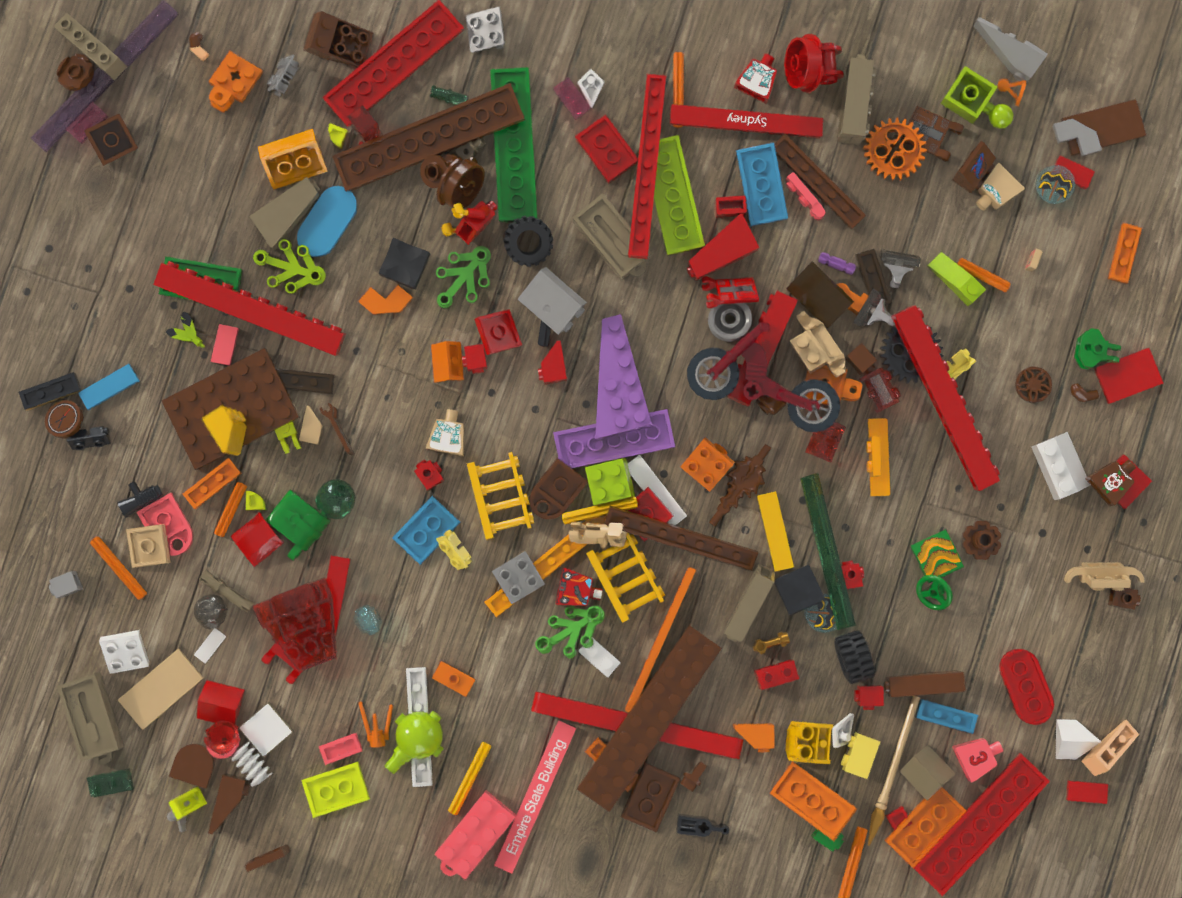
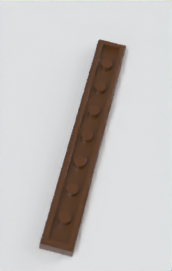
M613 506L609 507L604 524L609 526V523L624 524L622 531L751 571L758 556V551Z

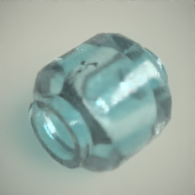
M364 605L355 611L353 621L360 633L373 635L380 630L379 626L382 624V619L375 607Z

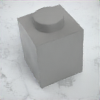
M70 571L49 580L51 584L49 585V590L56 598H63L83 590L76 571Z

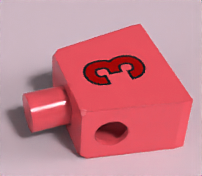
M984 738L952 746L967 780L971 783L996 767L998 764L994 756L1003 752L999 741L988 745Z

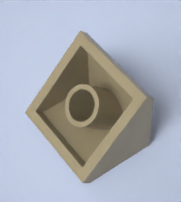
M929 745L918 752L899 771L927 801L956 774Z

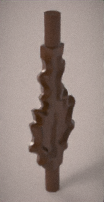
M765 444L758 455H755L753 458L745 456V461H734L736 467L726 474V476L731 477V481L727 483L731 487L727 489L728 494L719 499L721 503L709 522L711 525L716 527L723 515L730 512L731 507L737 509L738 500L743 498L744 493L751 498V493L757 494L759 485L765 484L762 473L766 472V469L762 465L764 458L771 450L770 446Z

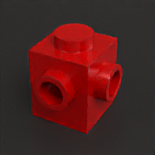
M423 460L416 465L417 469L414 472L428 491L444 481L440 474L442 469L437 462L432 463L431 460Z
M853 560L841 562L842 566L837 567L841 590L863 587V567H860L859 563L854 564Z

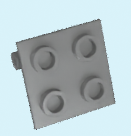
M500 6L466 15L470 53L496 47V49L504 48V30Z
M295 55L280 59L276 67L278 69L277 73L272 75L267 82V85H269L267 91L275 90L274 94L279 97L285 94L290 82L283 78V76L292 80V76L295 75L299 68L297 67L299 63L293 60Z
M526 551L492 571L511 604L545 585Z

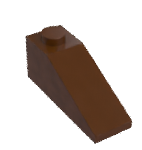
M227 773L222 775L208 834L212 835L244 799V796H248L250 784H248L246 778Z

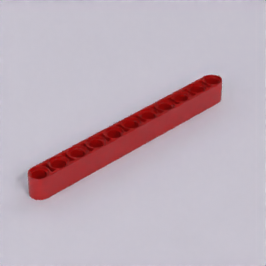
M536 691L531 708L532 712L613 731L619 728L628 712ZM670 723L659 739L661 742L734 759H740L744 741L740 738L676 723Z

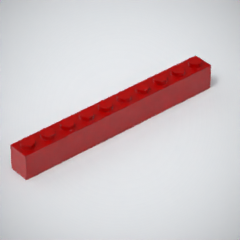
M168 261L167 264L161 263L153 284L155 286L334 356L339 354L346 333L341 332L342 328L338 326L323 325L324 321L314 317L313 320L305 318L306 314L296 310L295 313L287 311L288 307L278 303L276 306L269 304L270 300L259 296L256 299L251 297L252 293L242 289L238 292L233 290L234 286L225 282L220 285L215 283V278L204 275V278L197 276V271L186 268V271L179 269V264Z
M913 305L892 315L891 318L974 490L981 491L999 482V470L996 465H992L990 451L987 447L984 448L981 442L983 437L980 431L976 430L973 425L975 423L974 418L970 412L967 413L965 399L956 390L958 385L955 379L951 378L948 373L949 366L945 360H942L939 354L941 353L939 345L936 342L934 343L931 338L933 334L930 327L925 325L922 319L924 318L922 310Z

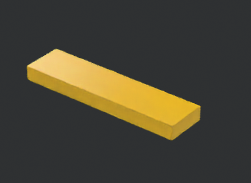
M775 491L758 495L757 500L774 572L793 568L794 564L777 493Z

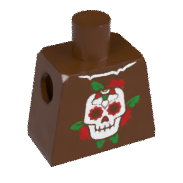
M1127 460L1122 465L1117 461H1113L1085 479L1109 507L1115 506L1133 485L1134 480L1129 474L1136 467L1130 460Z

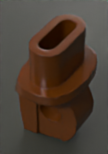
M701 761L698 762L691 774L684 772V778L680 784L693 792L697 785L701 786L699 777L707 766Z

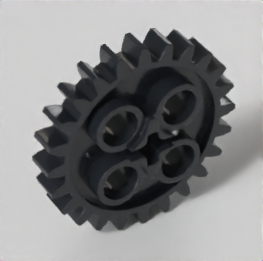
M893 326L891 328L892 333L887 332L885 334L888 339L881 341L886 345L880 347V350L885 351L884 354L880 355V358L886 359L882 365H888L889 367L886 369V372L892 370L891 377L893 378L898 375L899 382L905 378L906 384L911 379L916 384L918 378L920 380L921 378L915 366L912 371L906 368V361L912 362L904 343L900 340L901 337L897 328ZM936 332L933 333L931 338L934 343L936 342L938 344L939 342H941V339L935 340L934 337L937 335ZM894 346H900L902 348L901 355H896L894 353Z

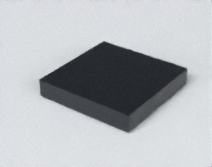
M809 565L774 580V584L789 616L825 601V597Z

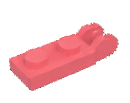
M792 172L785 179L787 188L792 193L796 192L799 196V202L804 207H809L810 215L814 217L813 219L817 221L825 216L826 210L823 209V206L795 173Z

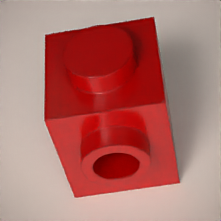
M483 344L464 347L465 356H462L463 367H467L468 372L472 371V374H480L484 372V369H488Z
M857 685V690H854V701L857 702L858 706H863V710H875V706H884V686Z

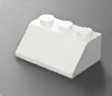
M1068 432L1031 447L1054 500L1062 499L1090 486L1085 479L1087 477Z

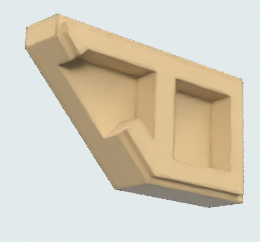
M306 406L299 441L319 445L323 425L312 408Z

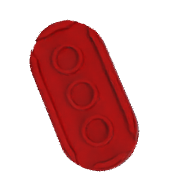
M1024 649L1008 651L1000 661L999 671L1017 716L1025 723L1033 725L1043 724L1051 717L1055 705L1038 659L1034 654Z

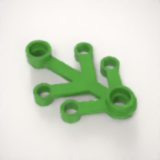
M478 246L472 253L458 254L457 252H451L448 255V260L451 264H458L459 261H471L467 267L437 268L436 275L439 279L459 276L446 293L443 292L438 295L437 303L441 308L447 309L452 306V297L465 281L467 282V301L469 303L477 301L478 296L475 292L473 272L478 266L480 272L479 286L481 288L489 287L490 280L487 277L486 264L491 259V253L487 247ZM480 252L485 254V257L482 259L478 258V253ZM456 255L458 259L451 261V256ZM444 270L446 273L444 276H439L438 272ZM482 279H486L488 281L486 285L480 284ZM474 294L476 297L474 300H469L468 296ZM442 297H447L448 302L442 303Z
M572 605L567 606L565 614L569 619H574L576 616L583 619L572 621L558 618L556 615L551 616L548 619V624L551 628L564 627L566 629L551 638L546 636L539 637L535 642L536 649L542 654H547L552 650V646L570 636L567 646L563 649V653L569 659L574 658L577 654L575 649L581 629L587 626L585 635L581 637L580 643L584 648L593 646L592 636L596 625L602 623L605 618L604 610L598 606H591L587 610L578 609Z

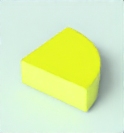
M330 123L328 129L329 136L332 142L342 149L348 130Z
M246 491V510H266V504L260 495L252 491Z

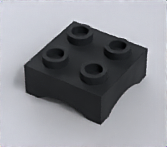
M393 238L386 258L379 270V275L416 290L430 253Z

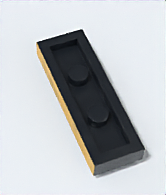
M72 372L19 392L24 410L28 411L82 390L76 373Z

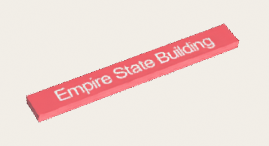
M558 720L494 866L511 874L513 873L576 727Z

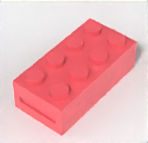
M485 790L434 854L442 861V872L447 876L458 874L466 880L516 818V814Z

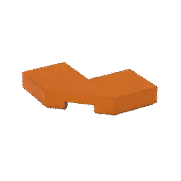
M399 285L395 287L386 299L370 287L358 302L373 315L401 313L413 297Z

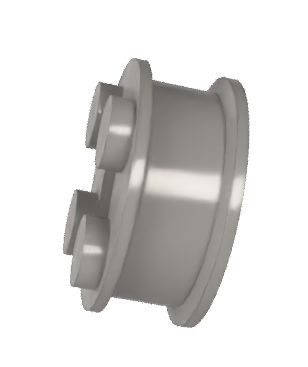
M746 303L720 304L711 308L708 316V325L712 334L718 339L727 342L742 338L749 330L752 322V314ZM725 316H734L735 322L733 324L726 323Z

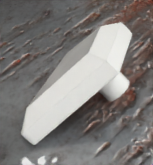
M590 69L577 83L590 108H592L605 82Z
M849 713L832 728L834 748L846 745L851 740L854 714Z

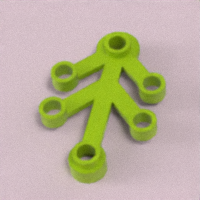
M287 239L280 240L279 248L285 252L290 263L270 257L269 253L264 250H258L253 255V260L258 265L270 264L287 270L276 277L270 276L267 279V285L271 288L278 287L281 282L297 274L306 277L295 283L288 282L285 286L287 293L294 294L298 289L309 283L320 285L325 281L326 273L324 269L315 266L309 254L310 250L305 245H300L297 248V254L303 257L307 268L300 266L291 249V242ZM285 241L288 243L286 249L282 247V243ZM303 247L306 248V253L304 255L300 253V250ZM259 254H263L264 259L262 261L258 260ZM314 272L319 274L317 279H314L312 276ZM273 278L276 279L274 286L270 284V280ZM293 284L295 287L294 291L290 292L288 289L289 285Z

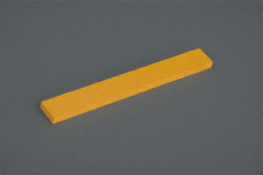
M606 515L587 519L582 524H604ZM568 534L533 564L544 580L587 544L571 542ZM502 588L484 602L496 617L513 605Z

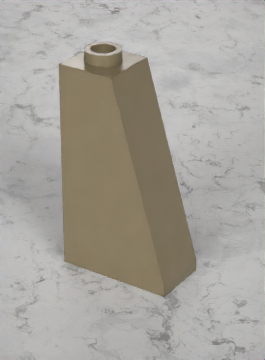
M306 177L249 216L274 251L279 248L280 240L288 237L319 199L320 195L317 191L320 188L314 180L310 182Z
M760 564L756 566L725 627L724 634L727 635L728 639L734 642L738 640L742 643L774 583V571Z

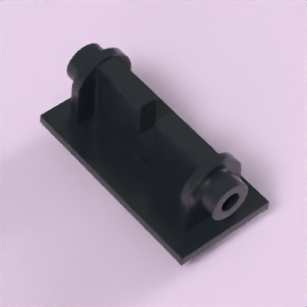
M104 426L90 428V435H87V429L79 430L67 439L72 450L103 447L104 445L111 444L107 437L109 429L108 427L104 428Z

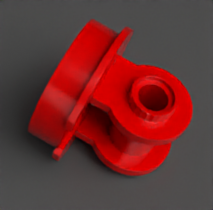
M806 34L803 37L794 38L787 47L784 60V70L788 84L792 88L800 89L802 92L811 93L816 90L819 84L830 85L837 83V80L844 77V72L837 70L836 55L842 53V47L831 42L821 43L814 34Z

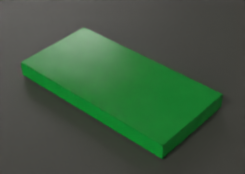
M165 256L164 263L166 264L168 261L179 264V269L186 271V268L198 272L197 276L204 278V275L216 279L215 283L222 285L225 282L234 286L233 290L239 292L242 269ZM159 288V295L191 300Z

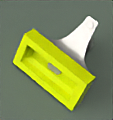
M197 786L168 802L172 811L168 813L167 819L169 821L177 819L179 831H186V815L207 804L200 788Z

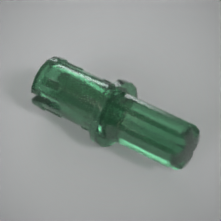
M435 85L432 86L430 91L432 92L430 93L431 98L446 101V104L450 102L458 105L469 100L467 95L453 92L452 89L447 90L436 87Z

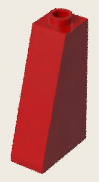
M743 214L738 215L688 261L689 267L686 269L691 278L694 277L698 281L759 250L760 247Z

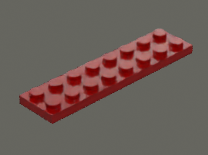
M440 0L436 1L322 97L323 100L349 128L463 32L464 27Z
M1019 753L971 804L961 818L919 861L914 869L943 896L1050 781Z

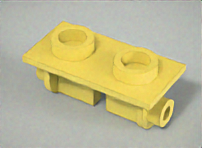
M961 349L951 357L954 364L951 365L950 361H946L949 366L948 373L955 380L977 362L969 356L970 353L967 349Z
M448 530L444 533L445 536L437 537L436 540L439 543L440 549L447 554L452 566L457 570L467 568L468 564L472 562L471 556L464 546H461L459 549L457 548L461 541L455 532Z

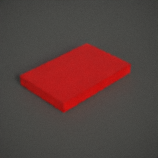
M606 114L575 136L579 145L608 184L638 163L637 156Z
M1150 348L1122 357L1118 363L1109 362L1094 368L1108 404L1163 384Z

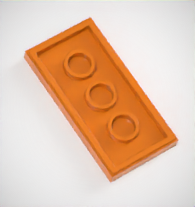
M793 761L770 792L771 795L833 841L837 839L857 810L856 807Z
M941 787L928 801L924 798L910 812L908 818L904 819L897 829L893 830L884 841L914 869L919 861L961 818L966 810ZM910 821H912L913 824L904 828Z

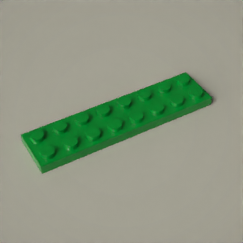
M529 67L490 69L491 90L511 83L525 118L522 122L494 133L499 222H514V219L522 218L521 216H534L537 218Z

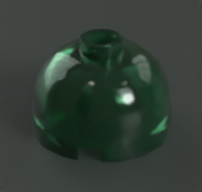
M333 479L325 482L316 494L315 502L319 511L321 509L326 517L343 519L354 508L356 496L354 489L349 483L344 480Z

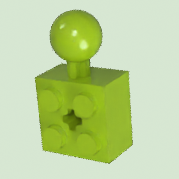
M966 66L940 103L971 124L977 120L981 112L989 115L990 124L998 129L1008 127L1014 117L1013 111L1008 105H993L989 102L998 86Z

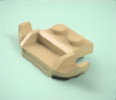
M805 311L796 315L804 332L790 340V344L809 373L811 374L827 365L836 378L846 372L844 353L841 352L824 324L818 319L810 317Z
M1120 562L1082 563L1080 567H1073L1068 570L1064 577V581L1070 583L1074 576L1079 575V580L1082 583H1087L1093 590L1102 591L1104 588H1112V590L1117 591L1131 588L1129 575H1136L1139 582L1145 583L1144 577L1139 570L1134 567L1124 566Z

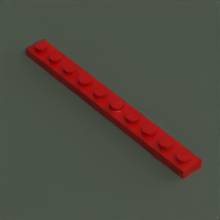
M647 74L628 258L648 259L666 75Z

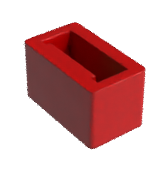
M746 196L717 197L715 200L716 218L737 217L740 214L745 216L747 212Z

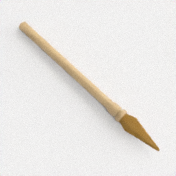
M918 696L912 697L882 793L871 815L868 846H870L884 820L889 793L920 701Z

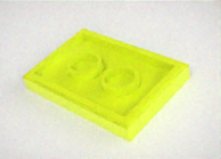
M359 761L301 780L313 818L370 800Z

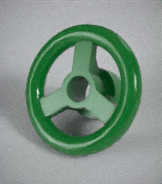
M926 575L920 578L916 585L917 596L926 607L932 610H944L950 606L953 599L952 590L949 584L941 577ZM926 581H933L928 590L922 591V586ZM930 596L936 599L940 605L929 602L925 597Z

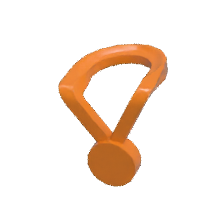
M1000 79L997 84L998 89L1002 92L1008 91L1016 100L1015 106H1019L1026 87V80L1010 83L1007 79ZM1021 85L1019 96H1017L1010 87Z

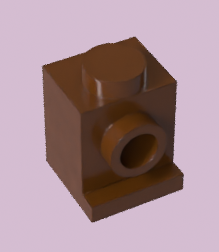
M1110 588L1108 605L1135 610L1136 606L1140 605L1141 596L1138 595V590L1124 588L1122 591H1117ZM1125 595H1129L1128 602L1124 599Z

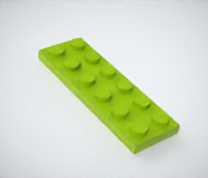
M679 135L660 139L654 203L667 256L700 249L705 246Z

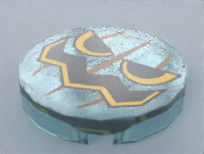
M1052 165L1039 173L1035 186L1041 199L1048 203L1057 204L1070 198L1074 192L1075 179L1071 171L1064 166Z
M823 594L825 601L804 611L805 619L809 626L815 631L822 633L837 629L844 617L841 602L829 594Z

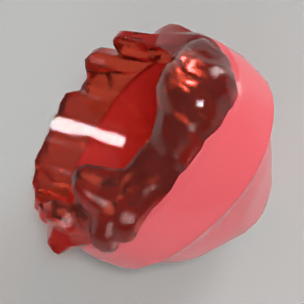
M221 720L206 729V737L203 740L208 752L213 757L219 759L232 756L237 751L241 740L238 734L239 727L230 721Z

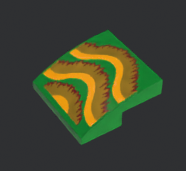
M946 529L911 545V550L924 576L936 575L942 578L964 568Z

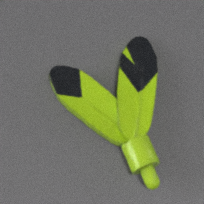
M187 312L181 314V321L185 330L177 328L166 330L167 335L173 339L193 342L197 347H205L202 343L203 341L197 336L193 320Z

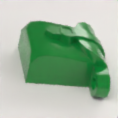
M289 490L267 517L266 521L295 544L287 557L294 561L303 550L307 552L312 544L321 537L322 532L331 522L329 517L337 507L329 502L320 513L294 491Z

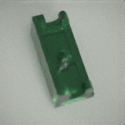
M130 768L86 778L90 796H94V798L134 790Z

